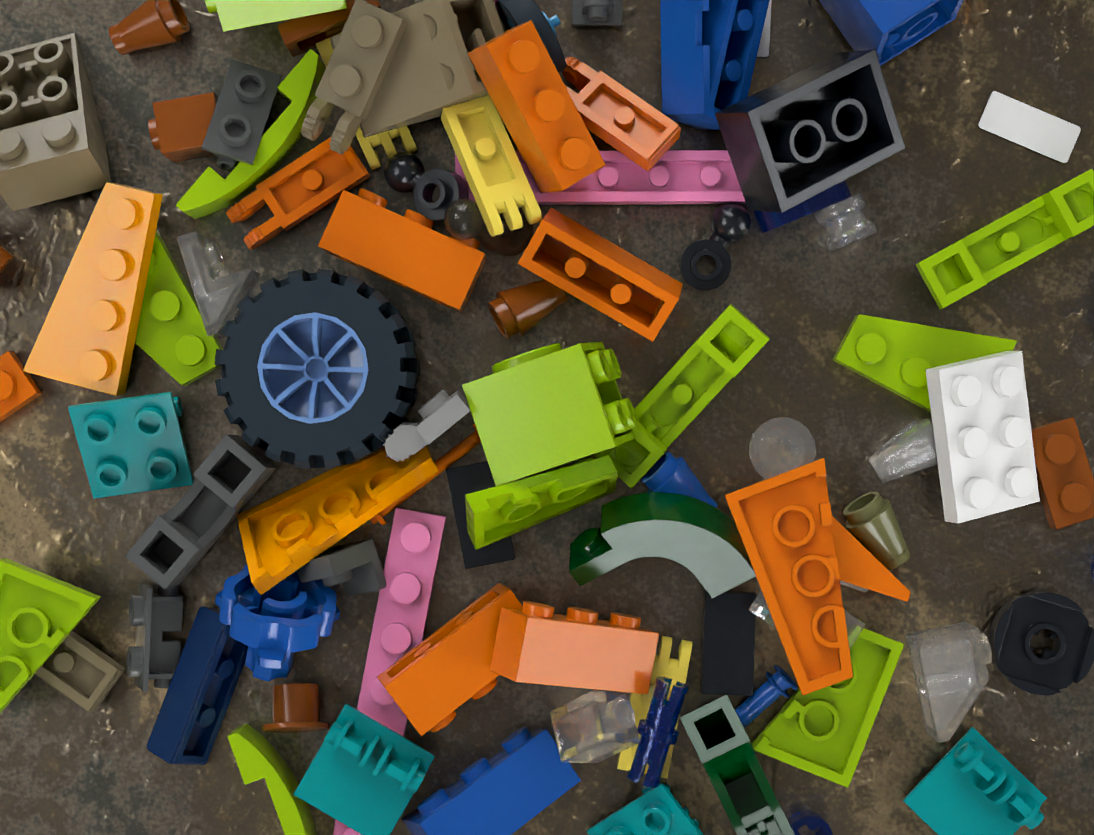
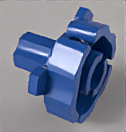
M246 564L242 571L225 580L224 589L215 598V604L220 607L219 621L225 625H230L229 635L231 638L248 646L245 666L250 668L253 677L269 682L276 678H287L292 669L295 652L316 648L319 636H330L333 623L339 620L340 610L336 606L337 595L335 591L329 587H324L322 579L301 583L297 570L260 595L251 583Z

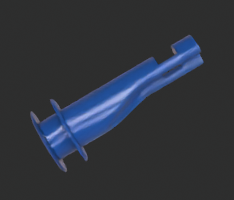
M774 665L777 671L774 675L767 671L766 677L768 680L753 693V696H749L735 709L744 728L781 695L789 698L790 695L787 690L790 687L797 690V685L780 666Z

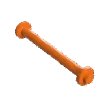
M475 423L472 425L475 429L472 434L435 461L439 470L437 473L369 520L373 524L379 522L381 525H385L387 523L385 519L387 514L481 443Z

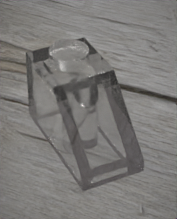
M966 622L906 634L926 733L939 743L951 739L989 680L986 664L992 662V652L988 638L985 633L979 632L978 627Z

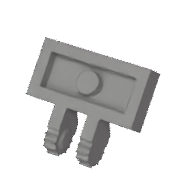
M444 389L420 407L418 413L422 416V419L418 423L403 421L393 430V434H389V437L385 438L386 442L383 446H385L387 453L386 457L389 456L397 462L400 460L404 462V459H409L411 454L414 455L424 446L429 445L471 411L467 399L459 390L451 396Z

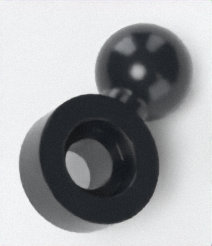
M408 152L397 153L387 161L384 169L387 184L393 190L400 193L414 191L415 206L425 218L440 222H450L457 219L464 212L468 203V188L463 178L457 173L438 168L425 172L421 160L416 155ZM438 186L440 197L434 203L432 199L433 191Z
M726 203L719 206L711 216L710 227L712 235L709 240L695 241L683 251L679 264L680 272L690 286L698 290H713L727 280L731 271V258L726 249L729 244L743 240L751 227L749 213L739 204ZM703 255H709L715 261V269L708 275L700 274L696 268L697 260Z

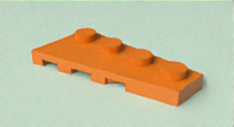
M824 458L725 495L802 696L853 677Z

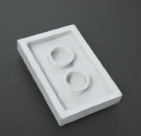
M1004 351L926 369L945 521L959 524L1039 502L1022 351Z

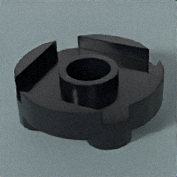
M1032 591L1013 595L1006 600L1004 606L997 612L990 627L988 644L991 664L1009 683L1026 692L1044 696L1062 692L1060 691L1061 689L1067 688L1073 682H1080L1090 671L1094 662V629L1089 626L1087 618L1082 613L1084 611L1080 606L1065 596L1047 591ZM1041 629H1048L1051 633L1047 635V638H1054V646L1052 650L1043 649L1040 657L1035 656L1032 652L1034 647L1030 645L1033 635H1038Z

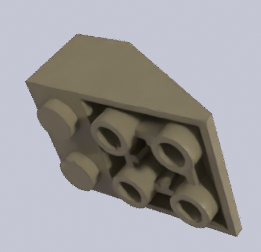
M423 0L391 13L407 21L408 26L367 119H362L360 128L364 138L440 117L445 107L489 95L467 53L504 32L494 1ZM341 34L331 37L330 41L333 50Z
M72 33L0 52V195L13 212L104 188L106 182L111 183L107 147L76 34Z

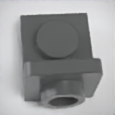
M373 538L339 545L326 550L297 570L301 583L322 579L324 587L343 583L348 596L375 592L386 587V580Z

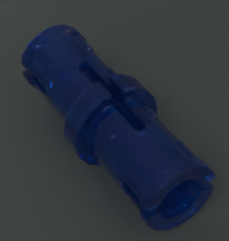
M661 676L656 678V686L646 719L639 721L637 732L641 736L631 768L627 774L631 781L638 784L648 764L649 767L643 786L652 788L659 787L669 746L677 742L679 732L675 727L685 695L689 690V686L677 681L676 685L672 687L668 701L667 696L673 679Z

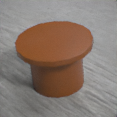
M290 683L273 686V723L262 725V731L298 733L330 729L329 723L319 722L318 684Z

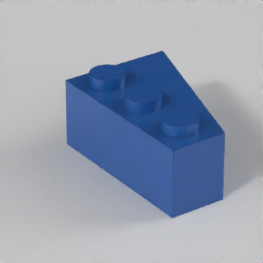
M660 0L662 113L697 130H720L715 113L748 97L770 0Z
M525 726L512 733L501 743L503 750L488 760L483 757L468 766L460 773L459 776L461 778L446 789L442 788L428 796L415 810L401 820L412 835H512L580 782L581 779L547 729H532L529 731Z

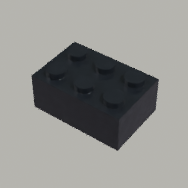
M875 49L837 53L715 113L747 208L752 211L783 213L905 149Z

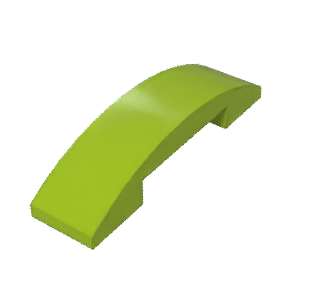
M312 49L305 54L277 87L290 105L262 136L253 165L239 162L226 179L209 166L177 202L176 206L193 219H197L224 209L256 189V185L270 177L285 161L302 137L301 129L310 105L317 98L315 93L325 72L323 62Z
M1093 169L1078 175L915 264L939 309L947 307L987 285L988 282L1094 226Z
M730 304L634 408L638 421V427L633 428L635 439L595 453L594 456L600 458L609 455L618 471V477L632 489L666 452L672 442L722 388L747 365L770 338L736 307Z
M246 723L236 727L227 737L244 784L247 785L265 778L285 835H317L308 803L293 795L299 783L285 760L249 724Z

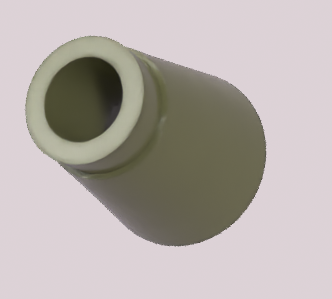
M873 491L858 497L846 506L843 511L847 519L845 527L887 570L899 567L910 558L911 553L907 548L889 499H883L878 491Z

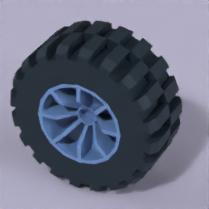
M301 269L288 272V278L278 281L275 278H271L260 284L262 292L254 298L246 295L236 306L241 313L235 322L227 320L221 334L227 336L224 350L216 349L214 364L222 367V379L215 380L218 396L226 398L229 407L223 411L231 424H238L243 431L241 437L251 447H259L266 452V457L279 463L293 464L294 467L308 469L332 468L357 462L372 452H377L385 444V438H388L389 434H393V430L403 421H407L406 415L411 404H415L418 394L416 382L417 376H420V360L416 356V342L412 332L403 320L404 317L379 291L354 276L340 275L335 270L319 269L317 273H308Z

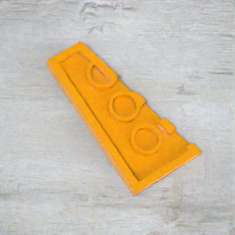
M105 183L23 369L24 372L114 396L125 394L163 194L118 183Z
M429 445L424 446L416 454H411L409 459H404V462L402 460L397 462L389 456L386 457L387 453L385 446H383L377 452H372L363 457L362 460L337 466L238 514L237 520L251 583L259 594H264L437 473L439 470Z

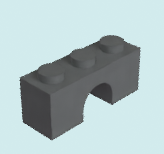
M225 435L193 474L196 480L186 494L167 513L159 515L125 557L165 590L179 585L276 470L277 466L254 447H251L241 436Z

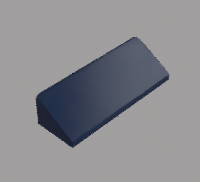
M205 606L199 608L147 743L148 751L169 764L206 765L246 661L248 646L230 637V625H225L219 621L220 610Z

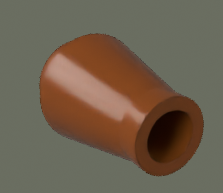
M147 0L119 23L108 28L110 39L121 55L181 41V35L190 30L188 18L178 0Z
M543 279L497 292V298L488 302V309L494 323L506 339L515 334L521 338L557 306L565 303L567 297L564 290Z

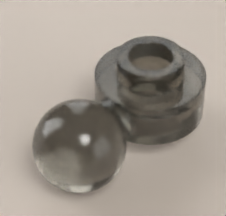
M468 198L457 199L449 204L444 213V225L453 237L460 240H469L479 234L485 248L495 254L504 256L518 255L526 249L533 237V224L530 225L522 207L518 209L522 217L523 227L513 231L509 229L503 213L499 214L501 221H504L506 227L501 237L499 235L492 237L489 234L477 203L474 200Z

